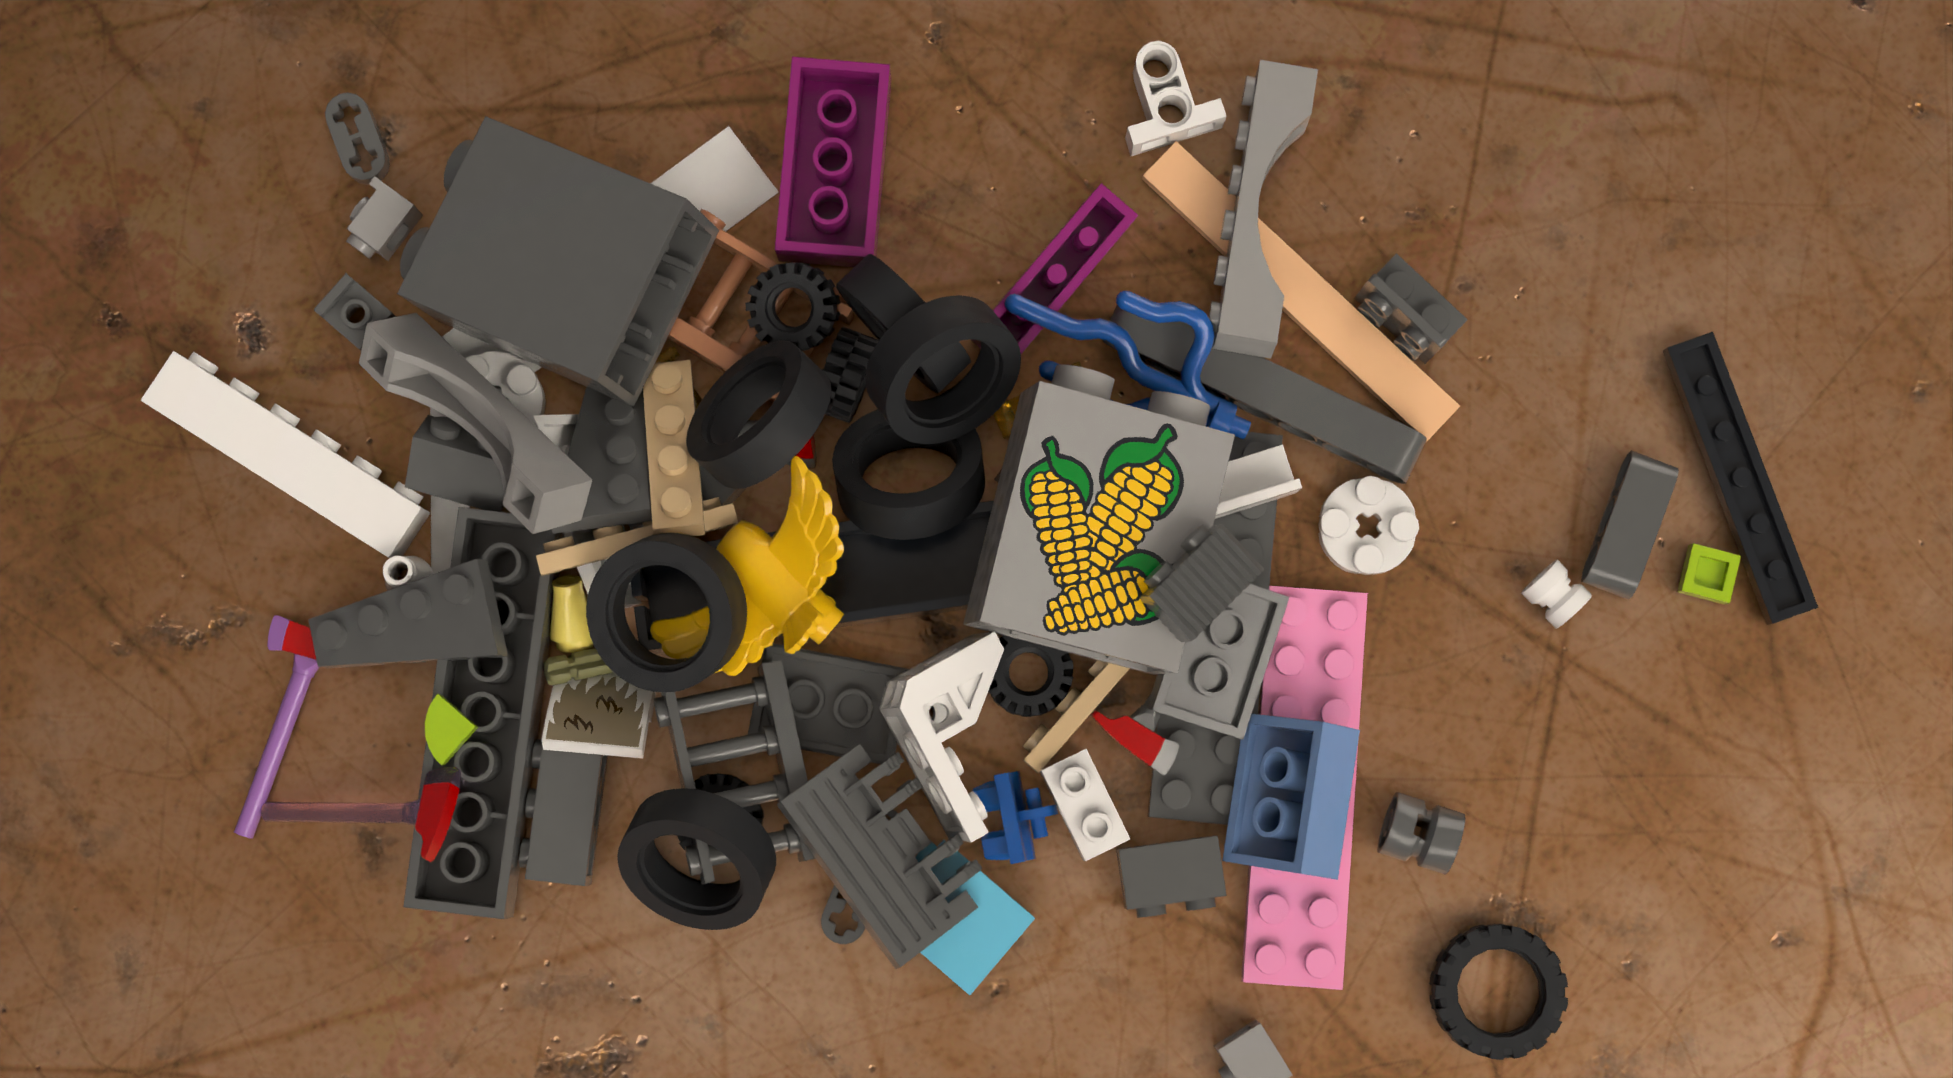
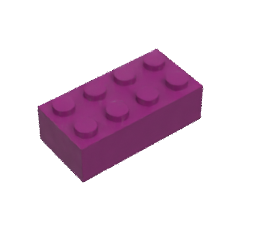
M792 57L775 252L778 261L855 267L868 254L877 255L892 81L890 64Z

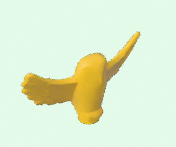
M794 456L791 460V496L789 497L786 516L777 532L771 537L759 526L741 520L732 526L716 548L729 561L741 581L746 597L747 622L743 639L736 653L727 664L715 673L724 671L729 676L738 675L743 671L747 663L759 661L764 648L772 646L774 639L781 634L784 637V651L789 654H795L796 651H799L809 637L819 645L844 616V613L835 606L836 602L834 599L827 596L820 589L826 583L827 577L835 573L837 569L836 560L844 552L843 542L838 537L839 523L832 514L833 504L831 496L823 489L818 475L810 471L805 462L798 456ZM706 606L685 616L657 620L651 625V635L662 644V650L671 658L683 659L694 656L702 647L709 631V608Z

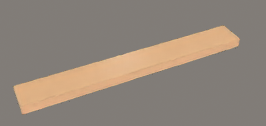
M1175 141L1142 176V180L1222 255L1227 257L1229 240L1221 239V230L1225 210L1234 211L1236 196L1228 194V189ZM1258 218L1262 252L1273 279L1284 295L1282 311L1404 425L1418 431L1428 441L1455 413L1460 405Z

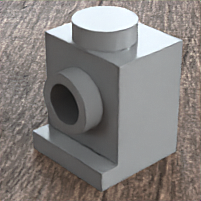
M374 176L369 185L375 192L370 198L364 197L354 207L350 215L352 222L347 227L351 235L347 238L346 242L369 259L376 252L389 261L423 214L414 204Z

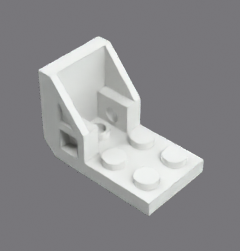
M995 631L972 634L890 679L886 683L879 707L915 777L922 784V790L948 839L958 834L962 841L973 842L989 833L982 821L988 817L983 803L974 791L967 792L959 777L964 773L962 764L951 747L944 749L942 742L977 722L1004 651ZM930 708L933 709V717H932V718H931V716H930V714H929Z

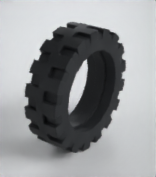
M1504 924L1474 926L1465 933H1460L1451 939V943L1445 950L1442 949L1437 956V964L1435 970L1431 972L1429 982L1432 985L1430 1003L1432 1009L1435 1010L1436 1019L1440 1027L1461 1047L1477 1055L1496 1060H1504V1058L1511 1057L1514 1059L1526 1056L1527 1052L1543 1047L1548 1042L1546 1039L1551 1033H1556L1562 1023L1559 1021L1562 1011L1566 1012L1568 1006V998L1565 997V987H1568L1566 974L1561 971L1559 965L1561 962L1555 952L1550 951L1545 945L1546 943L1538 936L1522 928ZM1505 949L1519 954L1531 965L1538 979L1539 998L1534 1013L1524 1025L1510 1032L1490 1033L1477 1028L1466 1018L1458 1002L1457 985L1462 970L1473 957L1487 950Z

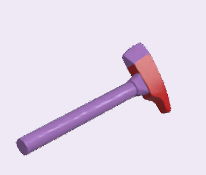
M278 615L272 619L267 647L271 651L294 653L293 673L234 833L252 839L309 684L319 669L310 627Z

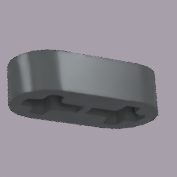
M352 93L338 94L327 104L325 117L344 169L352 179L360 184L369 185L374 176L379 180H383L389 171L390 160L373 112L358 95ZM351 106L355 112H361V114L355 116V123L359 131L355 134H352L344 122H338V120L344 117L343 109ZM363 144L371 156H378V158L371 161L372 170L365 172L360 166L354 167V164L361 161L357 145Z

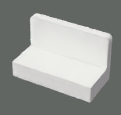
M1283 445L1228 462L1215 519L1295 494L1302 489L1300 479L1294 480Z

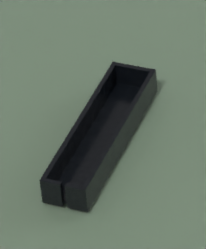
M994 501L979 502L976 509L958 525L942 533L919 539L899 540L883 538L862 530L851 521L839 522L838 537L843 542L844 552L836 560L837 569L835 573L827 577L826 583L820 588L827 596L834 599L836 602L835 606L844 613V616L834 628L966 610ZM777 531L768 532V534L772 537ZM721 539L705 542L716 549ZM665 565L646 566L638 571L631 580L632 597L638 601L649 602V609L645 606L634 607L638 642L654 654L664 653V651L662 650V644L651 635L650 628L653 622L685 616L708 606L706 598L696 582L676 568Z

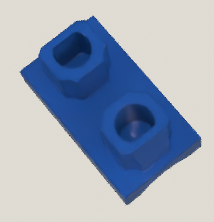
M1020 771L994 775V781H989L973 788L972 791L977 794L986 812L1001 811L1004 827L1003 830L989 832L982 836L981 841L985 859H1010V864L1036 859L1029 820L1031 821L1034 839L1047 837L1045 817L1058 814L1057 804L1043 807L1038 787L1025 790L1027 810Z

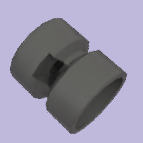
M1396 792L1383 821L1377 852L1401 861H1407L1413 856L1416 857L1418 866L1446 875L1450 871L1459 850L1465 827V814L1436 805L1432 810H1428L1424 800ZM1415 826L1421 827L1419 837L1413 834Z

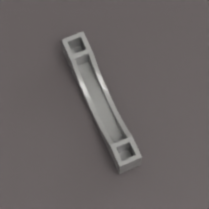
M1260 60L1255 77L1246 76L1241 104L1250 106L1248 121H1239L1235 140V149L1243 150L1241 166L1232 165L1228 185V194L1236 195L1234 211L1225 210L1221 230V239L1229 240L1227 257L1218 256L1213 285L1222 286L1220 303L1211 301L1208 314L1215 332L1212 349L1271 359L1277 345L1284 295L1273 279L1262 252L1258 229L1259 195L1262 184L1271 167L1286 148L1305 133L1312 113L1318 69Z
M417 313L367 323L359 364L386 391L410 398L437 410L457 422L473 435L491 455L500 472L504 489L503 506L532 534L582 520L592 479Z

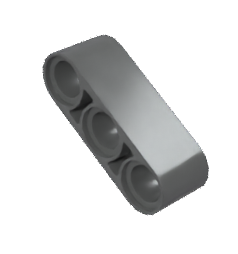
M1632 450L1627 454L1617 475L1587 557L1581 582L1628 600L1633 596L1642 578L1679 473L1678 468Z

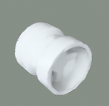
M1558 559L1538 574L1521 593L1531 604H1539L1542 608L1546 605L1548 606L1545 618L1555 629L1574 616L1592 597V594L1582 584L1569 586L1571 580L1568 578V570Z

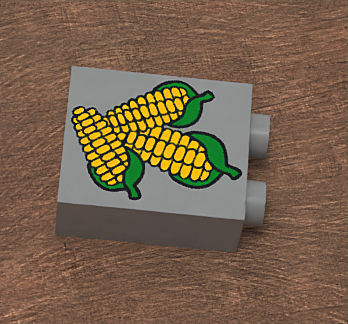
M1056 365L1051 384L1039 381L1020 394L963 625L989 632L995 631L996 634L1153 675L1178 673L1185 642H1180L1169 631L1168 627L1141 601L1140 596L1149 588L1144 580L1157 566L1166 560L1173 565L1186 552L1180 545L1194 530L1201 525H1204L1208 530L1213 526L1235 435L1206 427L1210 405L1198 399L1170 392L1154 391L1151 393L1148 409L1144 410L1110 400L1115 381L1112 377L1083 367Z

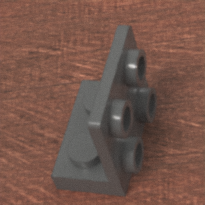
M1397 253L1377 274H1373L1354 298L1361 304L1358 310L1377 328L1383 325L1396 337L1394 344L1412 361H1416L1419 358L1424 364L1468 320Z

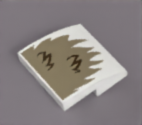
M614 672L577 681L572 677L567 683L553 685L541 740L543 750L643 759L649 722H652L656 692L638 688L624 681Z

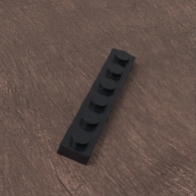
M1710 332L1667 347L1663 350L1665 359L1766 624H1774L1818 608L1714 333Z

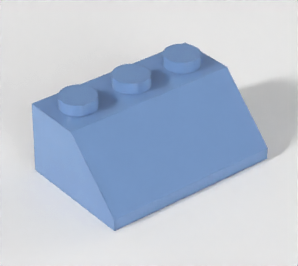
M1251 714L1244 739L1240 741L1222 861L1338 880L1360 730L1321 721Z

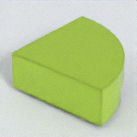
M437 694L426 714L425 737L434 758L441 765H445L477 730L478 726L443 695Z

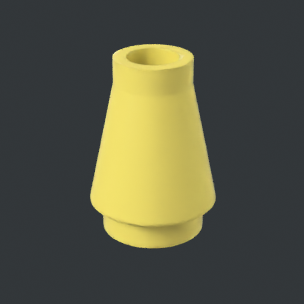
M575 575L558 577L552 582L553 601L550 639L556 643L557 650L561 652L574 653L590 649L594 645L587 625V597L583 589L582 579Z

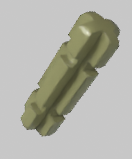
M596 648L574 652L568 658L565 654L550 657L543 662L546 681L552 686L567 683L572 677L577 681L613 673L599 656Z

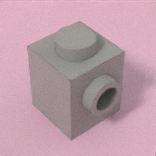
M1256 1019L1214 1045V1048L1226 1065L1218 1070L1222 1078H1290L1293 1076L1265 1029Z

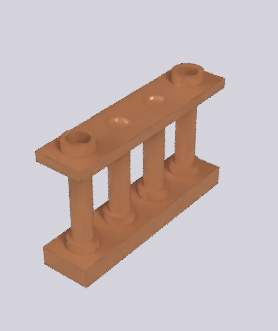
M701 209L700 212L719 229L714 244L734 255L696 318L690 316L686 323L677 317L667 339L722 373H725L738 360L757 349L761 341L755 336L758 333L755 327L750 328L748 325L737 343L732 341L730 346L726 347L712 338L715 334V330L712 328L751 266L760 272H767L770 270V267L778 263L723 231L726 224L715 215ZM833 288L835 295H839L840 304H837V312H840L839 320L850 325L854 318L853 310L847 306L839 291ZM785 289L776 300V314H779L792 291L810 301L809 297L800 289ZM815 347L802 352L809 357ZM779 392L769 398L768 401L773 403Z

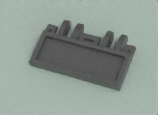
M859 744L776 805L893 967L898 969L978 908L966 890L950 902H947L945 897L983 868L975 859L958 868L956 873L942 884L931 868L960 849L964 842L958 834L945 841L918 862L915 855L931 844V841L907 808L889 821L885 815L923 786L917 777L913 780H908L899 786L893 795L882 802L871 785L899 769L904 759L897 752L859 780L855 773L872 762Z

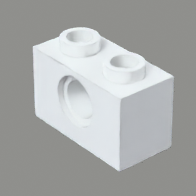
M1087 749L1040 771L1083 861H1087L1130 840Z

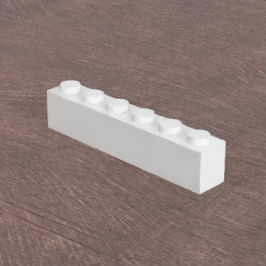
M175 351L172 352L142 397V402L388 558L404 555L430 515L429 511L419 506L423 496L412 489L405 488V485L399 481L393 489L378 480L382 470L358 455L352 463L337 454L341 444L316 429L311 437L296 428L300 418L276 403L270 411L255 402L260 394L259 392L235 377L229 385L218 379L214 374L219 367L194 351L189 359Z

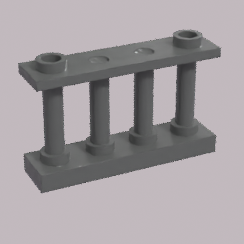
M782 660L762 663L757 668L759 676L752 677V683L677 699L675 692H661L662 697L654 698L658 725L660 728L668 726L681 788L696 789L691 767L765 751L768 756L776 754L780 774L773 775V781L713 794L724 797L744 808L775 800L779 803L808 782ZM755 702L758 707H766L769 725L762 726V732L687 748L681 718ZM790 823L783 824V830L768 833L773 842L775 852L788 849L789 854L797 853L799 862L815 859ZM692 838L693 845L685 846L690 875L699 874L701 884L714 882L715 877L712 866L731 861L713 846H708L707 843Z

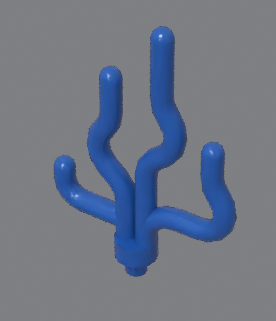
M1127 290L1120 292L1116 297V304L1119 308L1140 318L1156 323L1184 322L1193 328L1195 338L1184 359L1180 381L1144 364L1139 356L1136 344L1127 330L1115 322L1101 318L1077 320L1018 294H1011L1005 299V308L1010 313L1062 336L1076 340H1107L1116 348L1120 362L1130 378L1153 391L1180 394L1209 404L1210 411L1206 427L1234 434L1240 439L1246 437L1251 421L1236 415V404L1212 395L1201 384L1200 375L1202 367L1212 349L1215 335L1211 320L1197 306L1182 301L1158 303ZM1050 360L1044 361L1039 366V374L1044 379L1052 382L1055 367L1061 364ZM1150 397L1126 405L1147 410Z

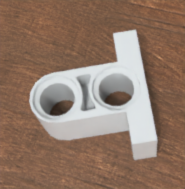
M1153 41L1144 45L1137 54L1133 79L1147 121L1127 128L1125 140L1130 156L1223 128L1227 116L1221 98L1195 106L1176 50L1168 43L1162 41ZM1150 60L1162 61L1167 66L1169 72L1163 77L1155 78L1145 72L1143 65ZM1165 105H1174L1182 111L1184 118L1177 123H1168L1161 119L1158 110Z

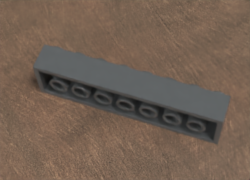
M458 507L450 568L474 559L488 561L508 657L437 660L432 701L437 694L443 695L478 728L445 765H441L434 758L426 741L415 825L423 785L450 782L460 788L448 832L434 861L429 862L421 857L423 840L422 836L415 830L414 825L403 905L405 908L496 919L514 917L520 872L519 854L527 820L525 814L526 801L533 776L532 755L535 740L538 738L546 679L543 662L549 657L551 642L552 582L560 575V572L541 577L536 555L545 553L544 543L562 539L565 536L564 533L553 534L552 529L532 534L512 513Z

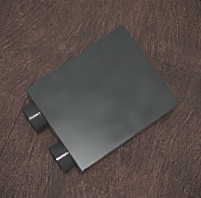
M485 116L474 140H465L460 143L448 159L444 172V187L447 194L430 228L423 227L416 231L403 250L400 272L404 281L397 294L440 323L634 407L719 233V229L687 198Z

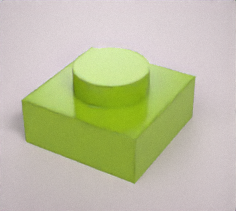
M1695 543L1688 545L1677 592L1724 605L1729 604L1741 555Z

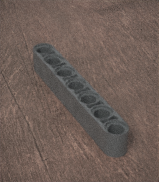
M1117 305L1109 321L1115 322L1127 330L1136 344L1142 362L1181 381L1180 374L1184 359L1195 338L1193 328L1184 322L1156 323L1145 320L1122 310ZM1101 339L1105 344L1116 349L1110 342ZM1211 349L1202 367L1200 375L1201 384L1212 395L1237 405V408L1396 483H1407L1427 441V438L1418 431L1263 357Z

